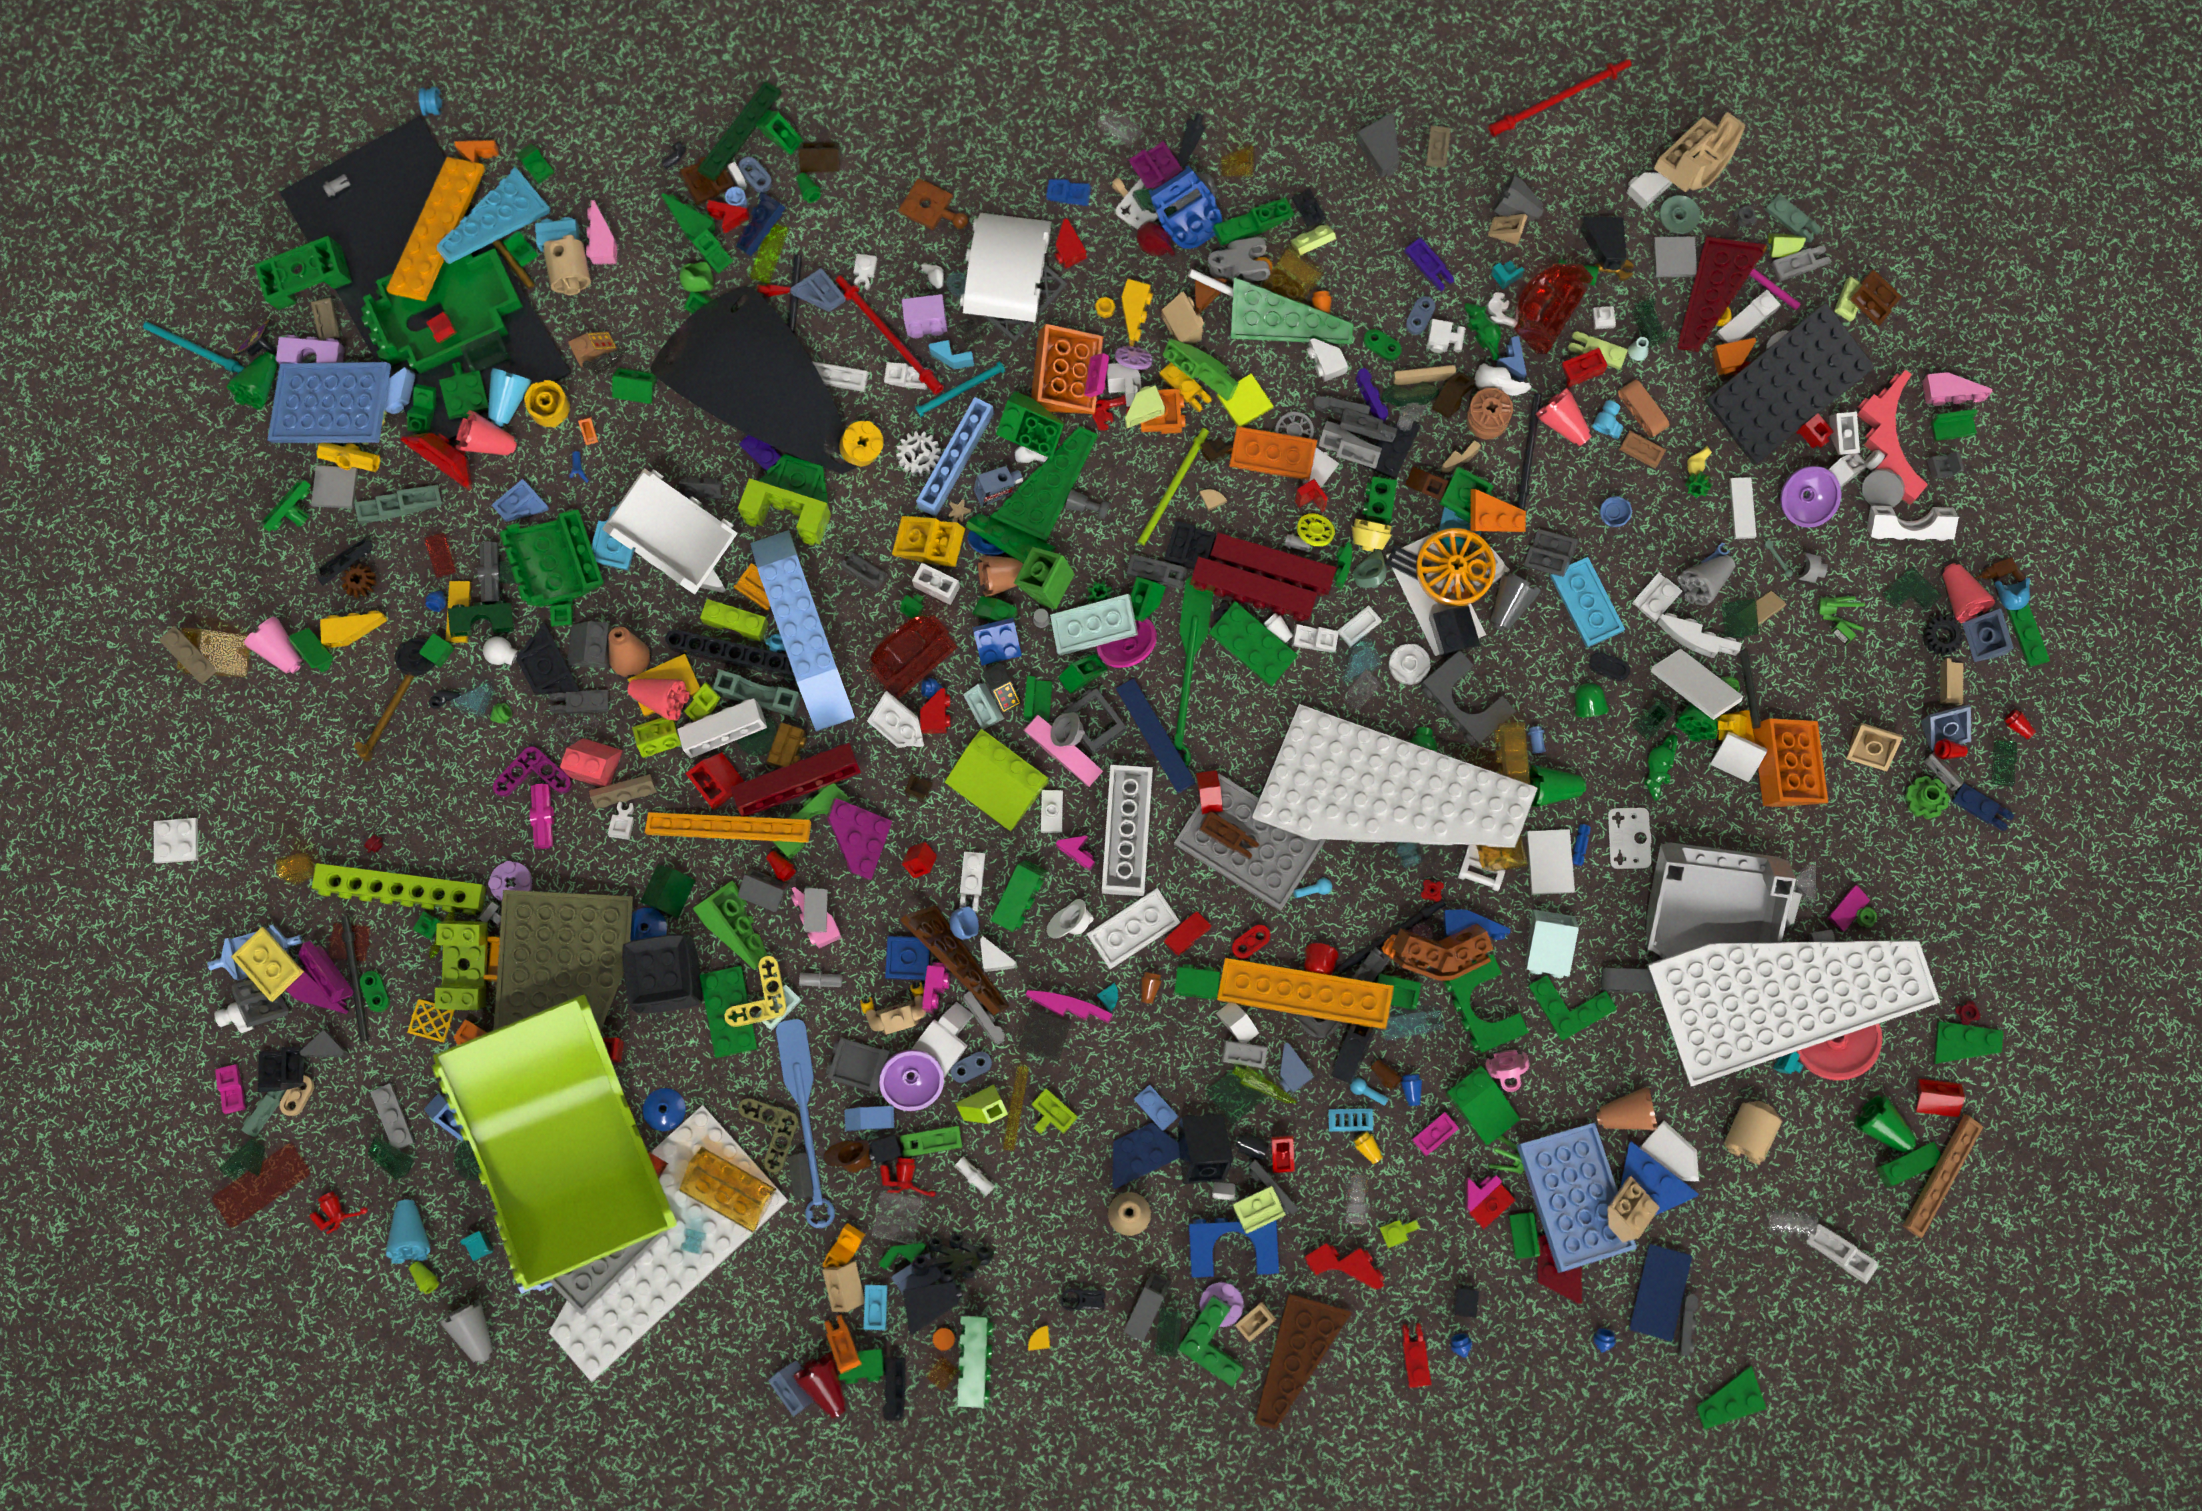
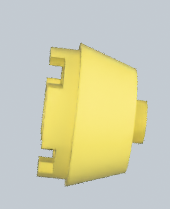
M1355 518L1354 526H1352L1353 543L1361 545V549L1373 552L1374 548L1383 550L1392 536L1390 534L1392 526L1362 520L1361 523L1360 519Z

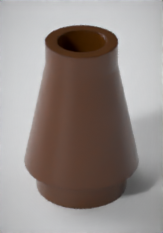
M1379 1059L1370 1068L1385 1089L1389 1088L1392 1091L1402 1081L1400 1072L1384 1064Z

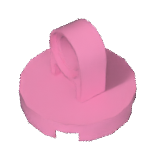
M1504 1050L1495 1053L1493 1059L1490 1060L1488 1058L1485 1065L1490 1076L1501 1080V1085L1505 1091L1514 1092L1521 1086L1520 1075L1529 1069V1059L1524 1052L1521 1055L1517 1053V1050ZM1514 1077L1515 1079H1517L1516 1083L1513 1085H1507L1505 1083V1080L1507 1078Z

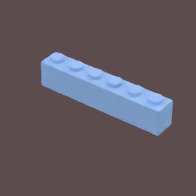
M974 397L916 501L918 509L937 517L994 415L992 405Z

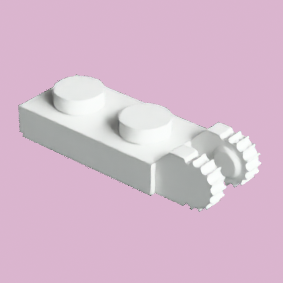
M964 852L960 886V908L966 907V895H974L972 909L978 912L979 897L982 893L985 853Z

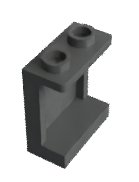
M840 1037V1040L836 1041L832 1053L835 1054L833 1062L829 1061L826 1069V1074H829L828 1079L879 1094L880 1072L886 1061L890 1058L891 1052Z

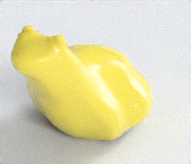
M1708 446L1688 459L1687 465L1690 475L1691 473L1697 475L1700 471H1704L1705 460L1712 453Z

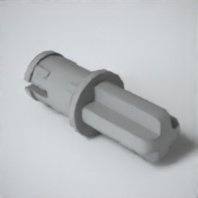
M801 972L799 977L800 986H818L819 989L822 987H841L843 981L842 975L823 974L822 972H819V974Z

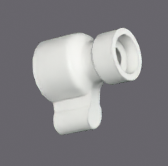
M236 1002L229 1004L227 1010L220 1009L214 1013L219 1027L229 1025L232 1021L240 1033L255 1028V1026L247 1028Z

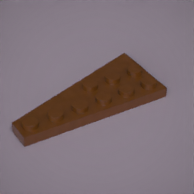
M1288 1294L1254 1424L1277 1429L1341 1328L1350 1317L1351 1311Z

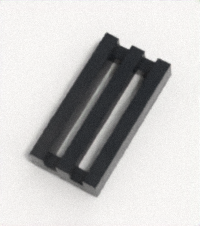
M1395 545L1386 565L1418 580L1416 573L1392 562V559L1416 570V564L1395 553L1398 552L1416 562L1418 556ZM1422 559V565L1426 567L1431 566L1432 563Z

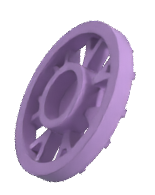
M1123 346L1115 352V359L1125 367L1146 369L1152 365L1153 358L1151 354L1139 347Z

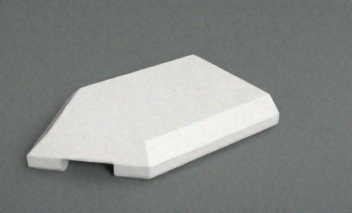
M886 691L867 722L897 748L924 746L918 717Z
M1663 1120L1658 1129L1654 1130L1640 1148L1682 1181H1699L1697 1150Z

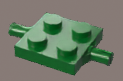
M457 362V366L453 363L455 375L439 380L449 419L459 417L468 419L470 415L466 413L470 410L476 413L488 411L489 405L480 371L463 373L461 363Z

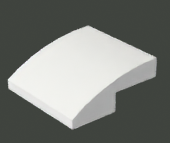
M1728 731L1710 765L1749 782L1766 755L1767 749Z
M934 1019L912 1050H921L932 1055L939 1062L945 1078L968 1045Z

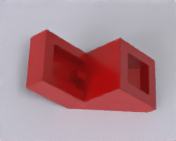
M442 312L426 322L432 330L433 337L437 343H441L457 333L446 312Z

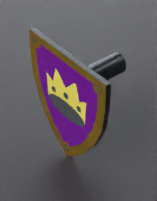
M269 318L258 327L233 354L239 355L248 351L251 356H254L261 349H264L273 355L276 349L263 338L271 319Z

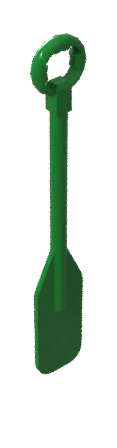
M1192 576L1186 580L1179 628L1186 653L1175 742L1173 743L1176 750L1181 751L1183 749L1186 752L1183 760L1186 767L1190 764L1191 753L1183 745L1194 657L1208 635L1213 600L1212 591H1199L1190 585Z

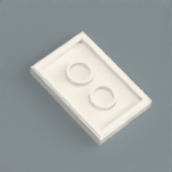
M1570 829L1527 831L1531 895L1574 893Z

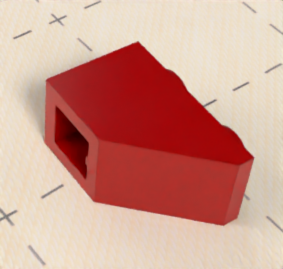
M941 688L920 709L922 734L947 733V727H951V717L947 715V707H950V694H946L945 688Z

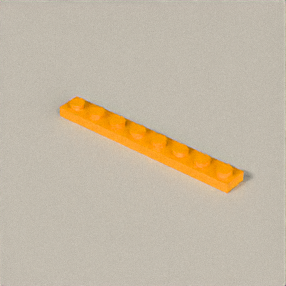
M648 812L645 833L647 835L808 843L811 821L803 819Z

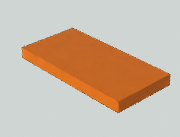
M1237 426L1229 467L1310 481L1317 440Z

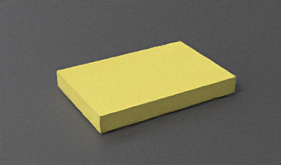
M261 927L231 956L269 1001L272 1002L304 972L264 927Z

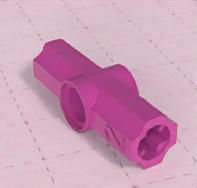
M535 784L531 786L532 808H530V823L533 827L535 849L553 847L552 825H554V818L552 816H554V810L551 806V789L549 784Z

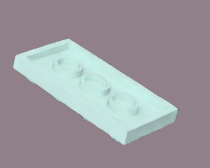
M1129 594L1050 615L1057 653L1060 656L1138 635L1131 596Z

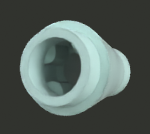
M1640 337L1637 341L1633 342L1628 348L1629 356L1636 361L1644 360L1648 355V340L1645 337Z

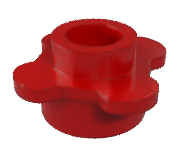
M1429 879L1425 880L1421 897L1424 900L1428 899L1439 902L1442 899L1441 890L1444 888V884L1440 881L1436 883L1431 882Z

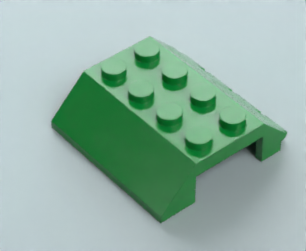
M578 509L558 514L556 521L519 529V523L506 526L499 533L503 546L508 547L505 549L509 564L514 565L511 570L516 584H521L517 587L522 601L527 602V605L543 607L579 598L604 584Z

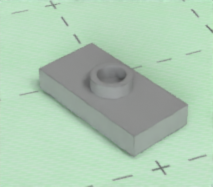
M1225 1040L1222 1062L1265 1068L1268 1047Z

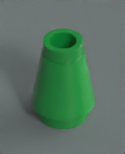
M801 173L796 177L803 199L808 203L816 202L821 197V189L806 173Z

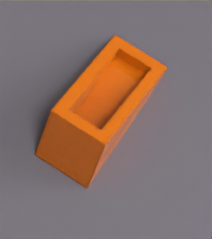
M592 416L580 419L578 422L585 444L597 443L598 439Z

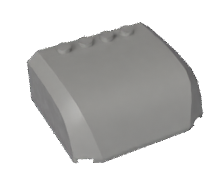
M1678 843L1661 844L1647 912L1646 938L1648 950L1654 951L1664 959L1708 943L1782 942L1796 877L1789 861L1777 856Z

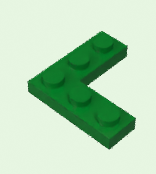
M1547 975L1528 986L1561 1042L1617 1010L1608 993L1604 991L1569 1012Z
M1213 1295L1178 1350L1233 1387L1245 1367L1209 1342L1232 1307Z

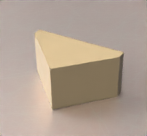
M1527 215L1494 217L1488 235L1518 245Z
M1261 1302L1235 1326L1250 1342L1273 1323L1276 1318Z

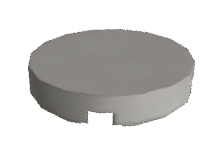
M1880 468L1872 471L1865 478L1862 485V493L1865 500L1871 506H1892L1893 508L1903 498L1905 484L1903 479L1892 470Z

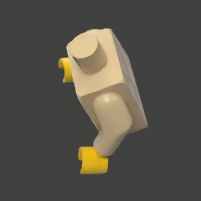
M920 982V986L916 989L913 984L910 986L914 1000L875 1011L871 997H869V1003H863L860 1000L862 1012L865 1013L873 1031H881L884 1034H890L916 1026L926 1013L922 1009L924 996L922 983Z

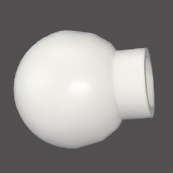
M496 636L485 642L483 655L491 664L501 665L506 663L512 666L518 655V650L513 649L505 638Z

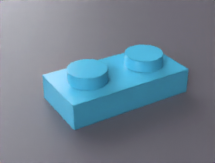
M865 1285L864 1330H886L887 1285Z

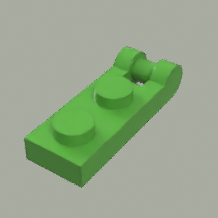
M959 1126L900 1136V1141L904 1146V1151H902L903 1158L963 1148ZM917 1140L918 1148L913 1149L911 1141Z

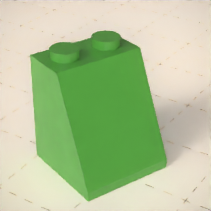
M1032 547L1014 584L1042 606L1056 610L1075 573L1064 556Z

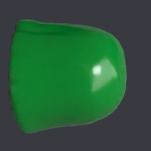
M1585 683L1576 689L1575 716L1587 718L1609 712L1604 691L1598 684Z

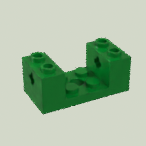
M329 236L254 264L265 301L278 310L297 304L294 293L325 282L335 289L352 282L342 247ZM302 265V271L295 274V267Z

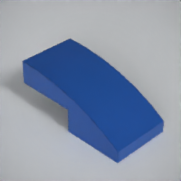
M1049 179L1046 198L1055 202L1088 206L1091 186L1089 184L1070 183L1068 180Z

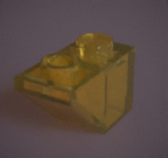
M305 852L275 860L278 866L275 868L278 876L287 882L298 885L314 877L315 865L311 856Z

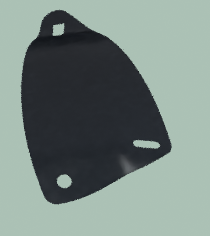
M743 287L726 293L695 311L672 334L650 367L651 373L682 397L760 441L840 474H845L857 467V465L847 461L841 465L831 459L830 455L832 452H837L841 455L839 445L841 437L845 432L835 404L820 374L798 339L770 304L752 287ZM742 295H747L748 299L737 312L732 313L730 311L731 307ZM674 352L676 354L674 362L667 365L665 363L667 355Z

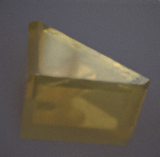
M1250 145L1221 157V176L1252 177L1253 146Z

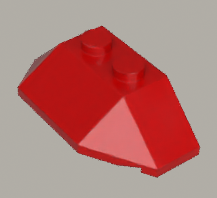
M430 432L403 436L400 439L406 446L470 491L472 489L469 461L464 456L466 452L458 450L456 446L453 448L447 444L449 440L440 433L436 436Z

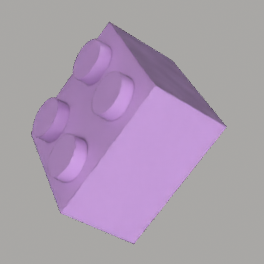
M942 294L902 299L907 336L920 338L925 334L939 336L943 332H948Z

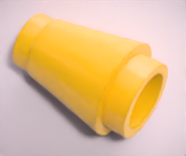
M1364 1131L1353 1140L1356 1144L1354 1147L1372 1164L1377 1163L1383 1158L1372 1134Z

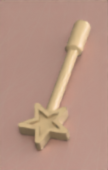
M964 499L958 505L952 502L949 503L953 509L949 514V518L953 517L952 522H957L958 519L960 522H963V515L971 513L970 509L964 507ZM932 563V565H934V566H937V567L940 566V565H938V564Z

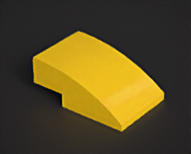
M902 516L892 555L923 563L956 567L965 528L957 522H943L936 518Z

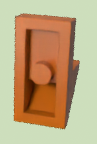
M494 140L455 142V147L459 154L470 162L479 163V156L486 159L499 156V148Z

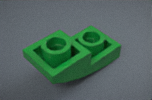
M1347 542L1345 548L1341 546L1336 555V558H1338L1337 565L1340 567L1334 579H1336L1335 586L1343 589L1351 566L1352 544Z

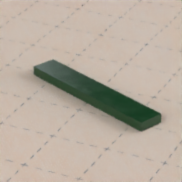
M765 81L697 168L698 172L715 182L757 126L755 124L776 103L782 91Z

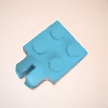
M617 507L611 508L608 519L611 517V515ZM608 519L604 522L598 521L591 546L596 562L629 571L635 547L632 550L602 530Z

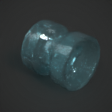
M1409 842L1395 849L1397 855L1402 859L1403 869L1423 862L1421 855L1416 851V843Z
M685 1228L684 1236L686 1239L681 1243L680 1250L701 1255L703 1249L701 1242L705 1240L707 1233Z

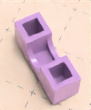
M287 335L286 338L279 337L276 361L279 364L302 363L306 355L316 353V363H343L345 348L336 339L328 338L326 341H320L315 337L299 339L297 336Z

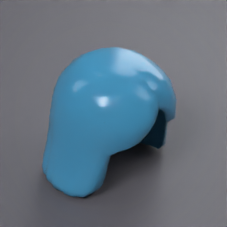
M2026 578L2024 581L2013 585H2002L2001 581L1995 582L2000 601L2006 609L2019 610L2028 604L2030 600V578Z

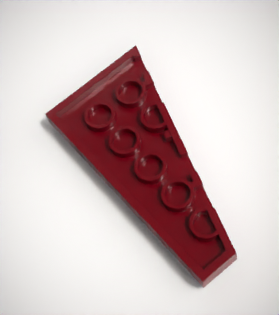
M1706 236L1678 342V349L1699 352L1766 251L1767 245Z

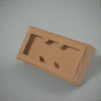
M1629 431L1619 449L1655 469L1666 449L1632 431Z

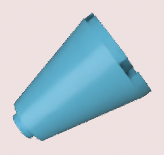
M492 368L488 418L492 419L491 422L493 424L503 427L504 423L508 424L530 387L531 380Z

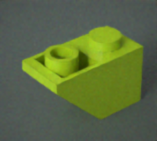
M995 1085L955 1103L964 1121L990 1124L1008 1115Z

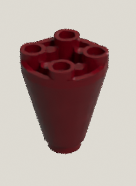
M831 1352L821 1356L817 1362L815 1359L806 1362L803 1365L804 1368L795 1372L793 1377L796 1383L827 1415L835 1418L847 1409L835 1359Z

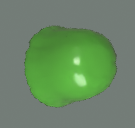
M706 261L696 264L689 263L681 268L679 275L680 283L686 291L700 292L714 288L713 275Z

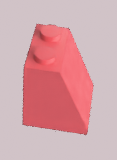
M583 738L567 747L560 768L570 778L595 786L605 787L612 783L623 750Z

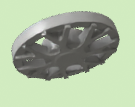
M1289 412L1283 415L1276 425V433H1279V428H1286L1287 431L1283 434L1301 437L1302 433L1309 435V439L1313 438L1314 427L1312 421L1303 413ZM1295 416L1302 417L1300 424L1294 422ZM1287 417L1292 422L1288 426L1283 421ZM1308 423L1310 428L1303 430L1302 425Z

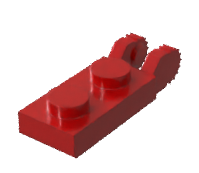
M1421 1323L1415 1324L1416 1342L1409 1341V1328L1407 1325H1402L1404 1340L1402 1344L1409 1388L1431 1385Z

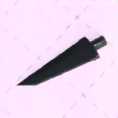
M1196 113L1194 121L1188 119L1186 122L1177 160L1183 170L1206 128L1201 125L1204 116L1200 113Z

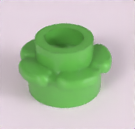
M1870 907L1859 909L1856 913L1857 923L1860 926L1870 928L1877 921V914Z

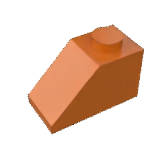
M1756 338L1715 346L1712 355L1718 375L1725 374V376H1731L1737 373L1755 345Z

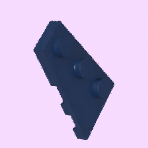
M762 192L758 197L760 199L758 207H754L751 212L753 218L749 224L745 225L736 245L738 249L750 257L757 251L762 240L769 234L771 228L782 216L786 208Z

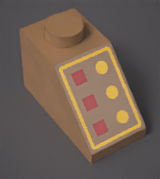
M609 332L586 333L568 342L581 367L617 350Z

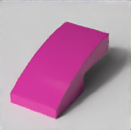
M238 1065L215 1069L217 1089L221 1094L222 1112L229 1114L246 1109Z

